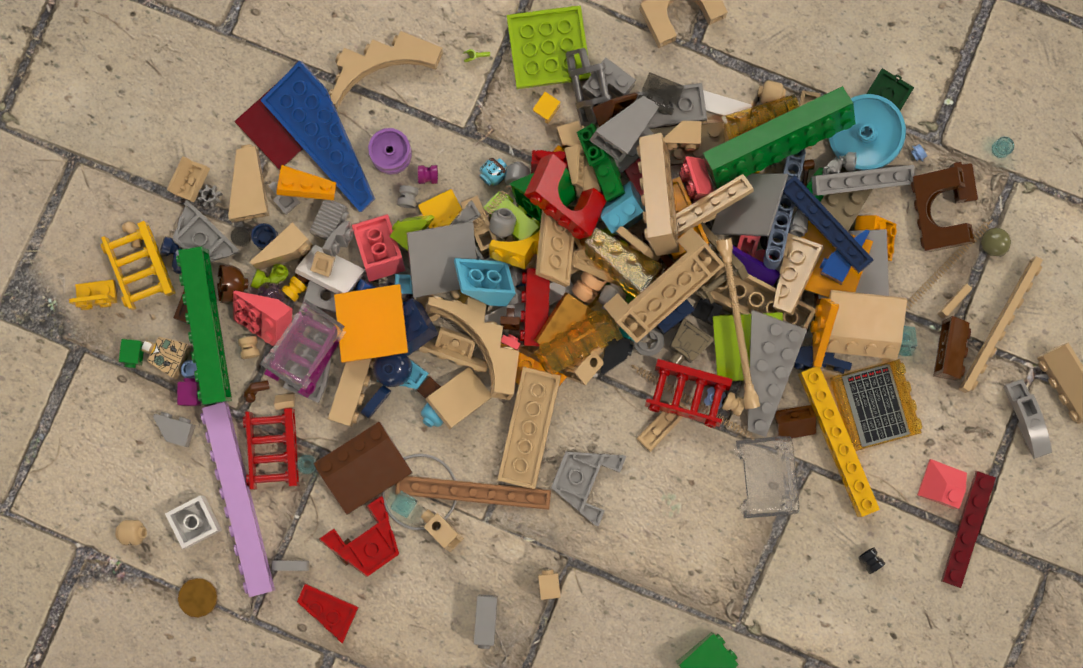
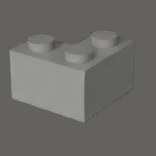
M605 57L601 63L605 64L604 73L608 89L618 97L627 95L634 87L636 80ZM596 71L593 72L582 86V93L590 99L602 97Z

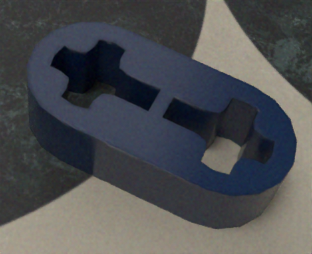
M383 385L366 404L361 414L369 419L390 395L391 390Z

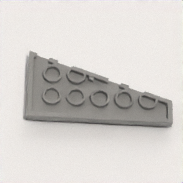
M751 309L750 376L754 389L759 396L760 407L748 409V431L766 437L807 329Z

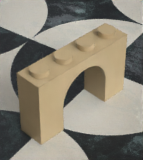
M642 0V3H640L639 10L658 48L676 41L677 34L667 15V8L676 0ZM692 0L700 7L708 25L716 23L727 16L728 11L722 0Z

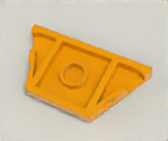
M821 298L820 304L816 306L815 321L811 322L810 327L813 341V366L816 367L822 366L839 309V304H835L834 301L828 298Z

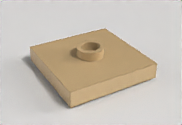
M620 226L616 231L631 243L630 247L638 254L641 251L655 262L660 259V256H656L653 249H650L646 243L623 226Z

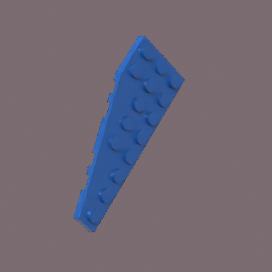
M298 61L261 101L326 175L336 182V186L358 211L363 212L375 200L373 192L327 89L302 61Z

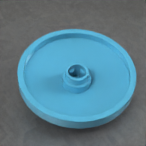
M863 94L851 98L854 104L856 124L829 138L831 148L838 159L839 156H844L848 152H856V170L882 168L891 163L903 148L906 139L904 118L896 105L882 96Z

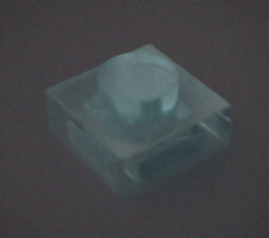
M400 491L390 509L407 518L417 504V500Z

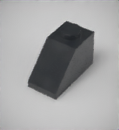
M607 336L600 375L607 374L626 361L627 356L632 355L633 345L630 344L631 339Z

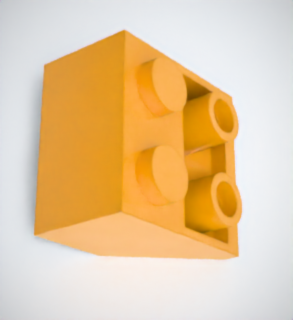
M877 215L857 216L854 231L887 229L888 261H892L897 224Z

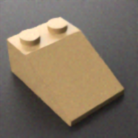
M292 222L257 254L250 263L256 269L262 270L272 267L274 264L296 260L302 256L305 257L313 244Z

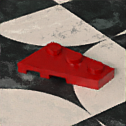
M306 583L297 600L309 614L316 618L343 644L359 609L358 606Z

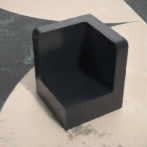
M700 298L692 315L713 325V316H718L723 306L715 302L711 304L707 298L704 300Z

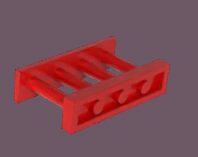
M658 359L655 371H658L659 374L653 400L647 398L645 407H648V410L652 412L663 411L703 422L705 426L710 428L720 427L722 419L716 418L721 397L725 390L729 391L733 379ZM669 375L676 376L678 379L671 405L660 402L666 378ZM688 380L694 381L697 385L690 410L679 407L685 382ZM707 385L715 389L709 415L698 413L702 393Z
M285 408L284 413L279 416L254 418L252 412H245L246 416H243V427L247 431L249 474L246 475L247 486H250L251 490H256L257 483L286 481L291 487L300 486L295 409ZM276 423L285 425L286 432L283 435L254 437L253 425ZM283 442L287 446V452H284V454L255 456V444ZM288 463V471H285V473L256 476V464Z

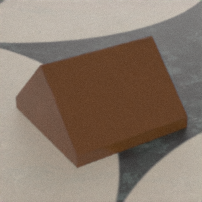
M631 93L617 97L593 107L599 127L634 103L638 94Z

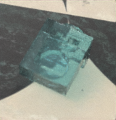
M904 326L902 344L898 355L912 356L918 346L915 327Z

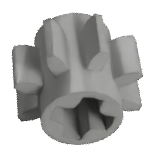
M206 184L203 191L199 190L201 197L198 200L200 202L205 201L203 204L205 208L211 205L215 209L217 203H222L219 200V196L223 194L220 191L216 192L217 186L215 185L210 188ZM208 194L214 196L213 198H207Z

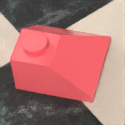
M930 459L917 495L949 508L959 509L966 491L967 473Z

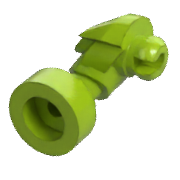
M274 264L268 277H266L264 271L257 269L250 287L259 289L269 285L271 287L277 285L287 278L288 269L282 264Z

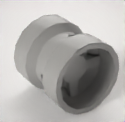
M401 185L399 189L401 195L398 198L397 205L404 208H416L417 202L415 197L418 195L419 189Z

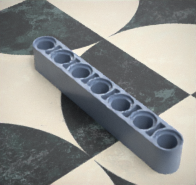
M805 149L797 153L799 157H794L793 155L786 157L782 174H788L787 181L794 175L800 180L806 154ZM793 170L796 174H791L788 171ZM784 193L782 194L768 236L763 263L768 269H776L781 263L794 209V204ZM780 204H786L789 208H783ZM777 221H782L785 225H779ZM773 238H778L781 242L776 243ZM773 255L778 260H771L769 256Z

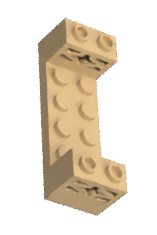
M692 227L677 240L686 253L628 304L617 293L604 305L613 319L636 343L725 266Z

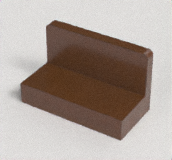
M956 162L949 166V168L956 166L962 168L965 182L964 188L953 190L955 204L978 200L973 165L971 163L962 164L961 162Z
M812 405L776 411L774 419L777 424L778 439L780 441L816 434V415Z

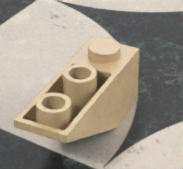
M478 195L460 202L462 208H464L472 200L481 216L484 217L482 213L486 214ZM483 218L485 222H479L478 219L473 221V224L480 226V228L476 227L477 231L474 230V237L482 255L489 252V244L492 240L497 241L496 236L489 229L490 222L488 218L487 220Z

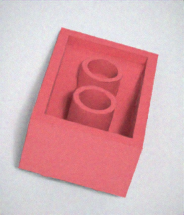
M388 214L352 225L369 282L406 271L398 243L390 237L393 230Z

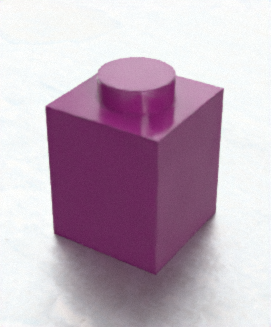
M184 378L183 382H178L177 405L201 406V401H199L197 394L200 386L199 382H195V378Z

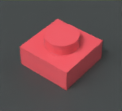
M508 334V336L503 335L501 338L502 344L512 347L514 350L518 351L521 343L518 342L519 339L511 334Z

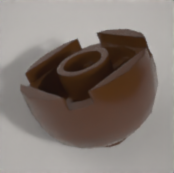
M219 265L217 276L220 277L219 283H217L219 301H221L220 303H232L234 291L244 292V290H248V278H244L243 272L235 266Z

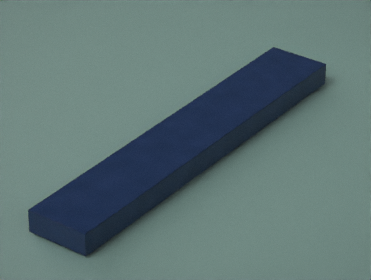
M795 175L786 182L783 193L858 274L874 261Z

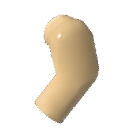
M130 221L122 225V230L128 234L135 233L139 229L135 223ZM142 240L133 241L131 247L141 248Z

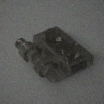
M649 72L642 88L643 92L648 93L646 98L659 106L657 109L659 113H666L671 116L675 109L669 107V103L677 105L684 90L683 85ZM654 96L663 99V103L654 101Z

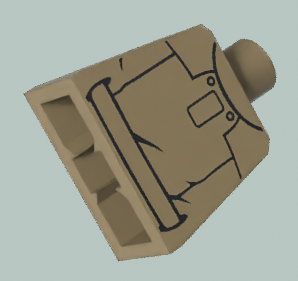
M684 318L669 348L675 353L669 361L680 365L686 359L691 363L714 339Z

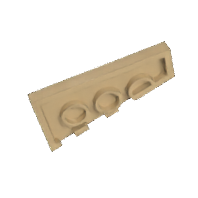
M788 233L773 305L775 310L793 315L824 249L823 245Z

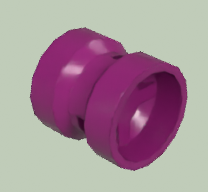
M418 165V183L425 184L430 182L431 184H438V166L431 165L430 167H425L424 165Z

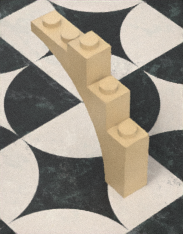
M400 31L399 35H395L392 46L394 47L372 39L371 43L365 47V56L343 48L342 53H338L335 61L338 69L342 72H338L335 78L336 85L329 92L335 108L338 109L346 94L355 84L379 69L393 65L411 64L436 70L443 55L442 47Z
M437 296L429 297L425 311L438 314L453 321L465 330L480 348L489 368L491 397L510 400L514 395L519 351L514 350L512 347H500L503 326L492 321L484 322L487 304L472 297H468L465 304L458 300L447 301Z

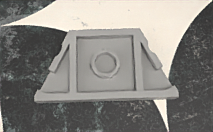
M188 200L185 201L182 216H180L178 221V228L173 236V240L183 249L202 246L209 250L211 262L240 252Z

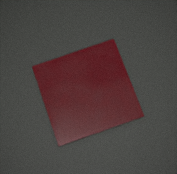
M266 92L234 122L280 170L281 165L285 166L303 148L262 103L261 99L268 93Z

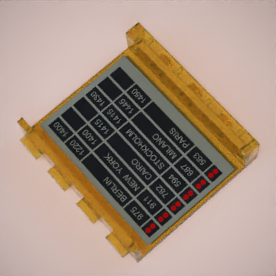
M900 359L830 378L840 416L855 451L922 433V422L920 418H917L915 412L917 405L915 400L911 398V385L909 381H906L904 375L906 368Z

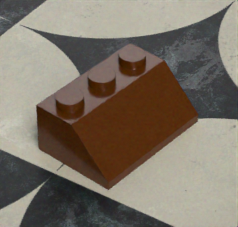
M955 316L942 321L933 377L957 381L964 376L965 366H963V361L968 354L966 343L967 339L969 340L971 336L969 322Z

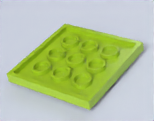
M581 5L507 15L516 89L572 82V78L568 74L566 53L585 48L587 51ZM576 53L574 55L576 69L583 68L580 55ZM591 73L579 75V80H588Z

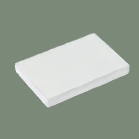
M314 245L295 270V273L336 294L351 292L365 273V269L337 255L329 277L310 271L315 253L317 251L324 253L323 249L317 245Z

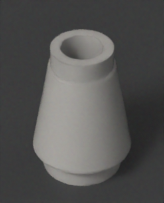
M797 208L790 223V234L803 237L808 232V219Z

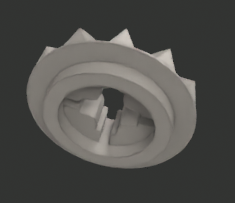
M655 327L649 332L650 339L657 340L651 343L650 349H648L647 343L641 342L647 338V335L638 343L633 342L635 349L641 355L653 356L663 348L664 336L658 328Z

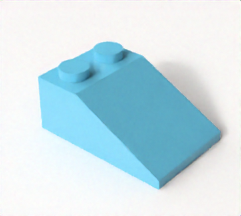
M454 259L462 293L489 306L507 307L516 294L507 263L489 260Z

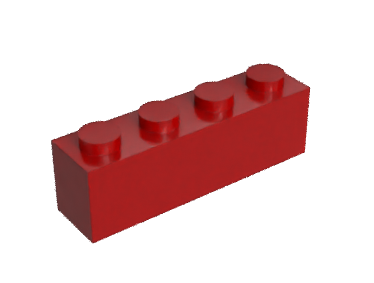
M526 268V272H522V283L525 284V291L521 292V303H524V310H521L520 321L524 322V329L520 330V341H523L524 346H541L534 340L548 320L550 280L536 275V269Z

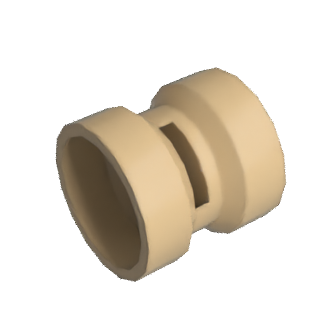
M257 336L238 339V344L242 350L240 352L241 359L260 356V351L256 345L258 343Z
M729 391L721 409L726 411L731 409L733 414L739 417L744 409L743 397L736 398L735 393Z

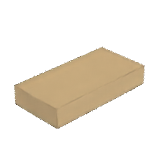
M968 284L963 285L937 314L941 318L947 317L967 296L972 287Z

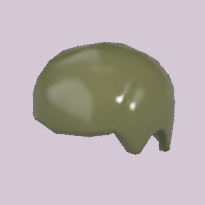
M1001 228L989 229L983 234L981 240L982 249L990 256L1002 257L1010 250V235Z

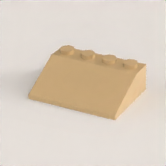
M831 290L829 299L834 301L835 304H839V309L826 352L897 359L902 344L907 298Z

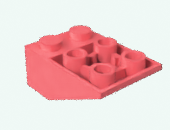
M690 156L685 157L680 168L679 177L682 183H685L686 192L693 204L712 193L714 189L704 159Z
M240 291L233 292V319L251 333L262 338L266 343L271 344L275 348L278 347L292 325V308L278 299Z

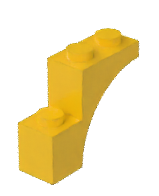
M540 230L531 237L519 241L502 242L492 240L489 244L490 258L525 269L533 255L538 254Z

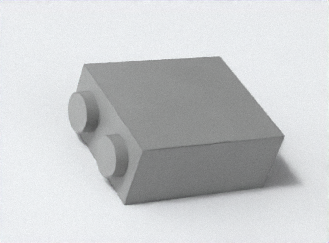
M478 594L474 644L478 645L480 649H490V646H494L498 602V596Z

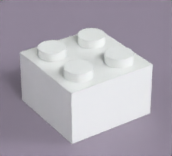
M200 495L165 513L182 549L189 548L222 531L205 496Z

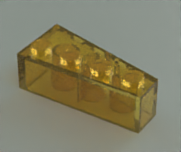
M793 94L721 116L728 141L798 108L797 97Z
M595 228L592 235L586 241L585 254L601 269H605L613 280H617L624 287L623 289L631 293L635 298L661 276V263Z
M594 311L588 314L587 318L583 321L574 323L566 332L557 334L552 341L540 345L535 354L544 371L553 375L574 364V359L585 358L591 355V350L599 347L603 349L608 346V341L614 338L618 341L623 336L612 317L599 311Z

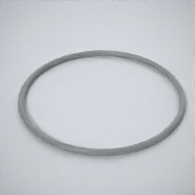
M413 454L404 457L405 460L413 457H427L434 459L441 463L449 471L453 481H456V478L451 469L443 461L434 456L427 454ZM385 491L382 493L385 509L396 523L412 530H426L424 527L408 526L397 520L388 509ZM454 500L450 511L444 517L445 520L454 510L457 500Z

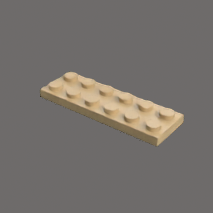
M523 367L498 481L536 489L561 375Z

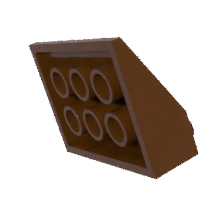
M380 421L313 463L346 515L413 473Z

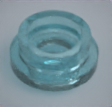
M311 455L300 457L297 463L299 471L304 474L313 473L316 470L313 464L316 462V459ZM306 461H310L311 466L309 468H305L304 463Z

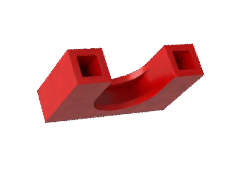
M554 154L542 157L524 195L530 199L531 203L540 207L546 215L556 220L561 227L571 232L573 237L582 239L591 236L606 203L605 196L595 188L582 191L574 210L568 209L560 200L558 193L559 181L567 165Z

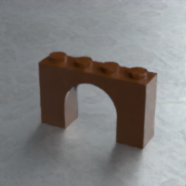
M956 166L912 176L911 188L916 195L914 206L915 210L919 213L917 224L919 230L922 231V237L920 238L922 248L927 252H934L975 243L972 224L963 223L940 227L935 223L931 215L932 203L939 194L965 187L962 168Z

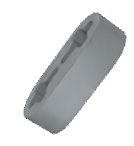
M272 560V570L309 571V561Z

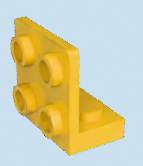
M452 189L418 205L423 216H434V219L428 226L429 229L450 225L462 211Z
M115 280L75 284L76 298L69 299L70 304L75 305L76 308H81V310H91L93 306L100 305V308L111 307L113 303H117Z

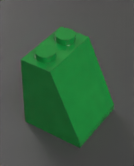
M565 168L559 181L558 193L560 200L567 207L577 197L574 191L575 187L571 182L570 173ZM532 173L510 183V186L512 187L517 206L520 205L527 212V216L533 217L541 223L542 209L531 203L530 199L524 195L534 174Z
M712 632L676 661L680 668H736L739 665L736 662L738 659L736 654L731 649L727 650L723 644L726 643L719 634L715 635Z

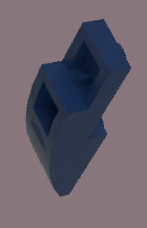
M812 346L800 347L794 363L795 369L805 371V368H810L813 362ZM825 352L820 368L825 369L827 366L833 368V372L840 374L851 370L852 363L834 358L835 353Z

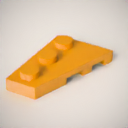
M281 165L277 195L334 200L336 182Z

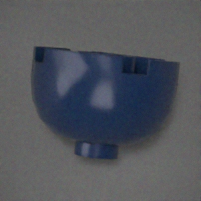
M405 354L378 357L373 364V373L382 385L398 387L409 380L412 374V362Z

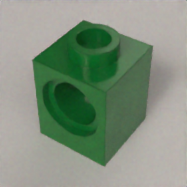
M121 339L119 362L123 363L124 367L136 368V365L142 366L144 356L142 346L144 342Z

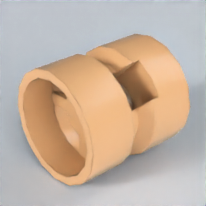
M583 272L581 275L582 280L576 281L572 287V292L580 300L592 303L598 295L597 291H600L607 281Z

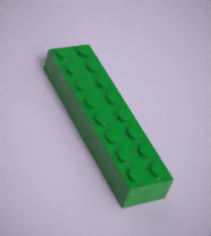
M839 87L704 152L703 156L707 171L714 185L718 189L742 174L747 178L752 173L762 171L773 163H778L790 155H795L809 146L816 145L821 140L831 138L836 133L851 128L856 124L853 101L844 87Z
M202 246L178 250L179 255L176 256L178 267H181L182 271L179 279L181 286H184L185 290L182 298L188 310V313H185V317L191 329L188 336L190 344L193 343L194 348L191 356L193 363H196L197 367L194 375L196 382H199L200 390L197 391L198 399L202 401V405L232 401L209 250Z

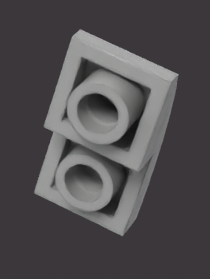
M344 221L328 237L322 248L324 254L336 257L340 252V247L347 248L349 241L354 236V231L349 221Z

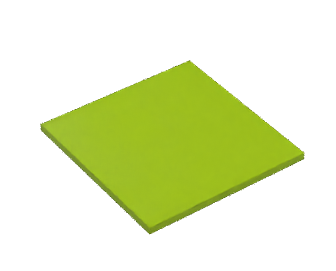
M783 312L764 313L783 320ZM740 314L750 367L751 314ZM733 315L713 316L717 375L733 379L732 381L744 380Z

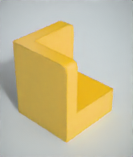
M544 92L534 106L533 112L544 118L545 123L549 124L560 108L561 102L547 92Z

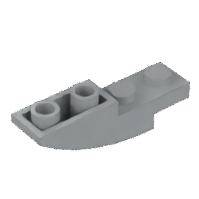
M1023 379L1006 384L1003 388L1019 420L1017 425L1033 459L1052 453L1047 427L1034 394L1030 395Z

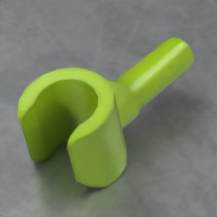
M473 49L463 52V54L467 53L470 56L464 62H470L478 57L490 56V52L478 53Z

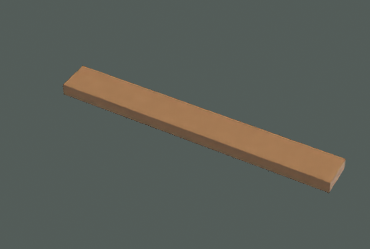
M407 476L396 484L395 494L549 510L551 490Z

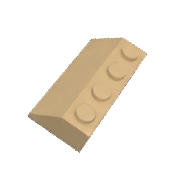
M1068 342L1054 347L1037 359L1040 369L1046 372L1049 377V384L1054 389L1056 388L1059 393V400L1070 411V418L1077 422V424L1083 423V365Z

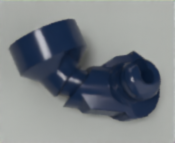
M165 236L161 245L160 255L169 256L173 254V271L176 274H181V267L177 265L176 256L179 255L178 250H182V248L179 249V246L174 243L173 238Z

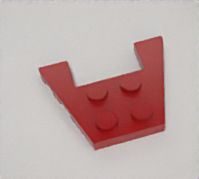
M382 496L366 506L377 524L347 545H345L335 528L319 538L321 543L365 577H368L399 555Z

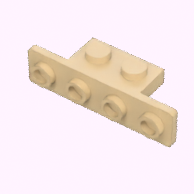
M444 327L440 328L436 343L429 341L418 349L422 353L434 354L440 359L452 360L457 365L472 367L477 372H486L488 369L485 360L473 356L476 342L470 336Z

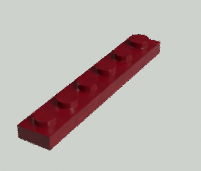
M979 471L975 472L941 582L958 588L962 587L996 477Z

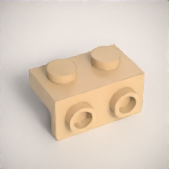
M183 156L167 191L194 203L210 168Z

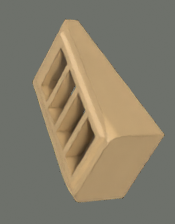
M577 144L565 148L571 182L573 185L582 188L584 187L585 153L582 146Z

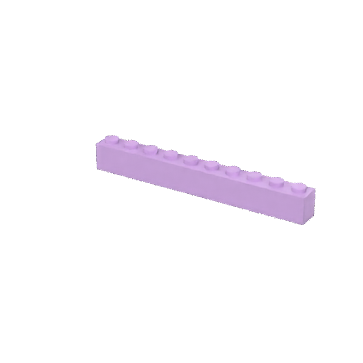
M226 402L202 408L201 420L207 426L208 431L205 432L207 442L211 443L212 446L210 455L212 461L216 462L217 469H215V475L217 480L221 482L222 488H219L221 498L225 499L226 502L224 511L226 517L230 518L231 525L229 526L231 537L235 538L234 551L236 556L240 558L241 563L238 564L240 574L244 575L245 578L243 583L244 591L246 594H249V597L274 591L275 587L250 488L246 483V472L229 405Z

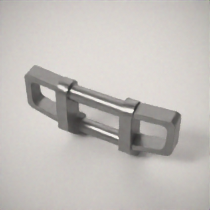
M585 48L569 51L566 53L568 74L572 78L577 101L575 106L580 123L584 126L592 123L597 124L593 107L612 99V96L609 95L604 73L605 64L600 63L590 66ZM576 53L580 55L583 68L576 69L574 55ZM596 71L602 97L584 101L579 75ZM591 106L593 121H588L584 107Z

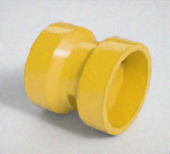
M293 275L289 286L284 285L281 290L296 302L299 299L298 293L305 292L307 287Z

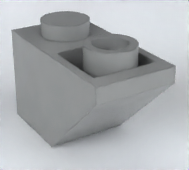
M161 412L160 415L154 414L153 418L166 442L189 447L195 425L190 424L191 420L182 417L179 420L171 419L172 414Z

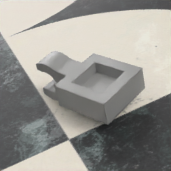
M274 181L269 187L277 195V183ZM277 195L273 199L286 215L300 204V201L293 196Z

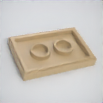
M468 367L429 395L425 400L450 430L492 397L490 391L472 369Z

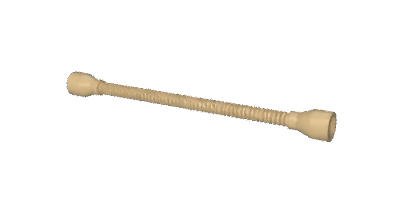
M732 238L716 240L717 250L722 257V262L725 264L726 279L729 286L728 291L732 303L731 308H733L734 325H736V337L745 381L744 407L745 409L760 407L759 396L751 381L747 349L744 342L745 337L741 325L740 308H738L739 303H737V291L731 266Z

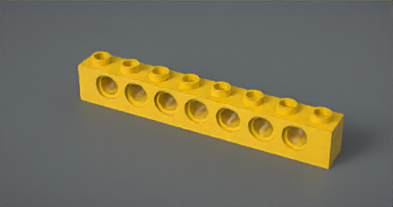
M813 367L799 373L798 376L810 405H812L819 427L857 517H863L880 510L821 368Z

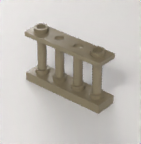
M702 222L701 225L709 241V247L714 253L718 254L717 256L722 261L716 244V240L719 239ZM732 253L731 266L734 276L738 275L744 280L749 275L745 266ZM668 254L674 263L679 260V258L673 260L672 255ZM724 272L707 286L702 285L697 290L703 300L707 298L711 304L715 302L710 292L727 280L726 273Z

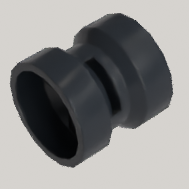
M875 547L865 551L858 557L861 563H866V570L869 574L876 572L886 564L882 558L877 556L878 552Z

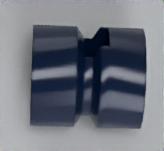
M262 223L255 226L252 230L251 238L253 243L262 251L279 234L271 225Z

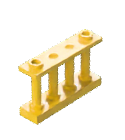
M146 221L137 223L139 227L137 232L112 242L105 236L101 237L103 242L101 243V248L104 254H107L123 293L121 297L125 307L131 310L136 309L134 302L161 292L167 296L176 294L149 223ZM138 239L144 240L146 247L143 250L117 260L113 249ZM146 256L151 258L153 263L150 265L151 267L124 277L121 266ZM153 274L158 276L160 281L157 283L158 285L131 295L127 284Z

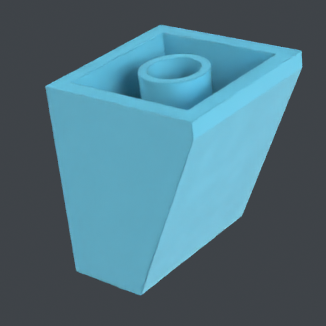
M631 181L623 186L625 194L610 202L606 201L601 212V218L612 234H619L616 231L620 226L629 229L643 219V212L646 211L645 206L642 204L641 195Z

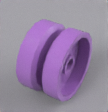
M384 128L376 132L369 142V156L374 166L380 172L388 175L398 174L409 166L412 159V149L407 137L401 131L394 128Z

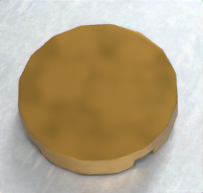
M195 578L183 584L179 591V606L190 617L199 618L206 616L217 605V589L206 579Z

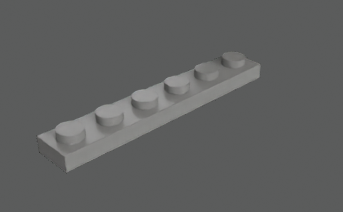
M914 165L812 176L813 195L909 185L913 182L912 176H915Z

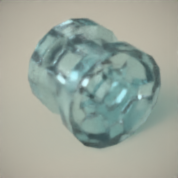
M1004 136L993 143L991 150L997 158H1005L1013 152L1015 145L1011 138Z

